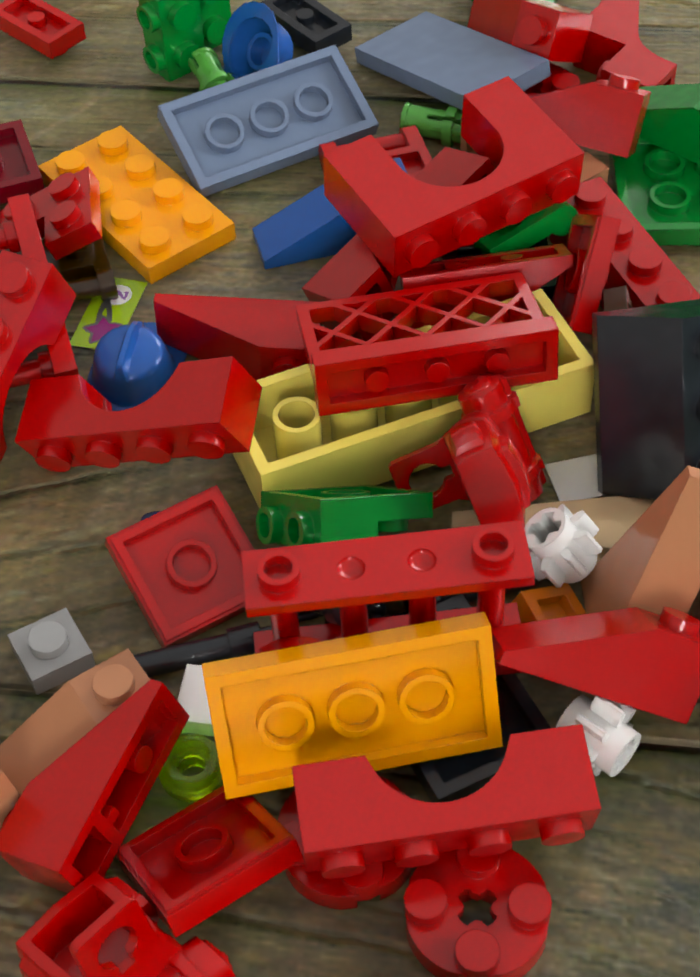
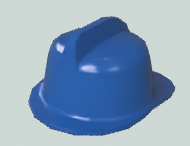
M256 1L244 3L231 15L222 38L224 71L231 73L234 79L293 59V42L290 34L282 25L277 23L274 13L266 4Z
M133 321L130 325H122L111 329L101 337L94 349L93 364L88 375V383L111 402L112 411L129 409L145 402L156 394L170 379L178 364L185 362L187 353L165 344L157 334L156 322Z

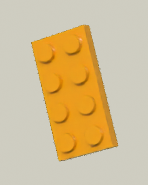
M121 125L112 130L105 131L98 137L71 150L64 151L57 157L38 165L46 187L55 178L64 173L71 172L74 174L89 166L99 181L102 239L150 284L161 280L236 239L235 224Z
M485 612L202 663L203 678L226 800L294 787L292 766L366 756L375 771L503 747L492 631Z

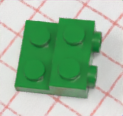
M138 0L139 6L136 9L138 21L143 28L146 46L143 48L144 60L153 73H158L168 82L192 72L188 66L189 58L195 60L192 56L195 50L203 47L212 49L222 44L225 27L231 17L230 0Z
M374 485L261 491V508L256 516V531L259 540L263 544L285 545V547L376 537L378 532L408 530V519L433 518V492Z

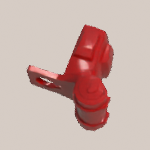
M502 374L476 377V379L465 385L458 394V401L462 409L461 419L437 441L391 461L388 465L389 471L397 488L413 490L409 484V479L415 468L423 464H434L440 468L450 464L453 473L445 476L441 487L433 492V509L458 499L469 500L480 525L522 520L525 528V508L530 506L531 502L543 493V485L547 482L543 472L545 465L541 455L536 453L518 409L521 405L516 391L511 390L506 377Z
M93 872L57 901L15 943L19 958L21 959L19 969L23 977H236L233 967L229 962V957L224 951H220L208 940H202L197 936L181 945L157 925L160 918L150 902L141 893H137L118 877L106 879L97 872Z

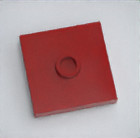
M576 214L572 219L566 248L573 255V266L557 277L551 302L574 331L592 335V313L598 312L622 219L606 215Z
M217 485L105 538L107 550L162 648L184 643L246 611L241 551L255 549Z
M224 786L214 790L120 846L116 853L124 873L138 891L150 902L159 918L175 938L304 858L296 838L252 795L226 800Z

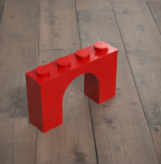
M509 76L463 95L461 137L478 155L489 157L495 169L491 174L477 182L449 187L436 186L419 181L407 174L371 134L323 154L325 197L394 278L414 268L424 267L432 260L462 246L472 245L486 235L508 225L517 224L526 217L555 203H563L579 193L585 152Z

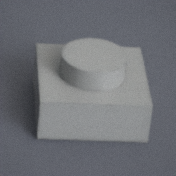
M63 608L7 635L11 648L36 695L54 688L96 666L92 651L67 608Z

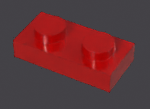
M5 0L0 3V30L51 59L66 53L71 47L86 39L83 22L43 0Z

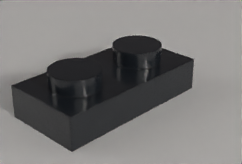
M263 0L260 2L266 4L272 10L277 23L288 31L292 42L308 53L332 45L339 47L352 40L351 23L316 0Z

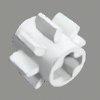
M560 504L558 508L551 507L537 512L530 518L524 528L535 578L540 581L547 577L556 588H560L563 583H576L587 577L596 565L597 554L602 553L603 550L593 538L599 531L595 523L583 510L573 515L564 504Z
M585 695L578 696L563 712L555 727L582 724L595 776H598L601 770L610 777L616 776L630 761L641 740V734L634 730L633 724L629 722L636 709L599 696H595L593 701Z

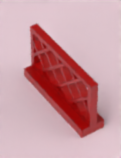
M522 272L295 305L297 322L314 383L315 400L319 416L455 396L470 381L485 375L502 374L506 377L510 387L558 380L559 328L553 316H543ZM511 294L515 296L507 304L490 299V297ZM450 304L456 307L450 312H446L433 306ZM390 312L398 314L392 321L376 316L377 314ZM475 312L491 319L483 324L468 319V317ZM330 321L340 323L333 330L316 324ZM416 321L433 326L426 333L410 328ZM359 329L375 334L367 342L352 337Z

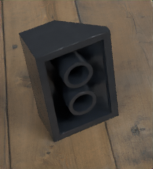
M700 299L592 313L598 491L601 494L656 500L688 465L700 469Z

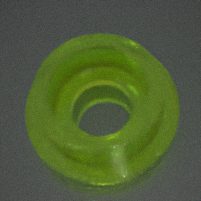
M186 734L177 739L159 773L160 783L167 794L180 801L196 802L223 785L215 742L199 734ZM190 767H201L204 769L203 772L197 775H182Z

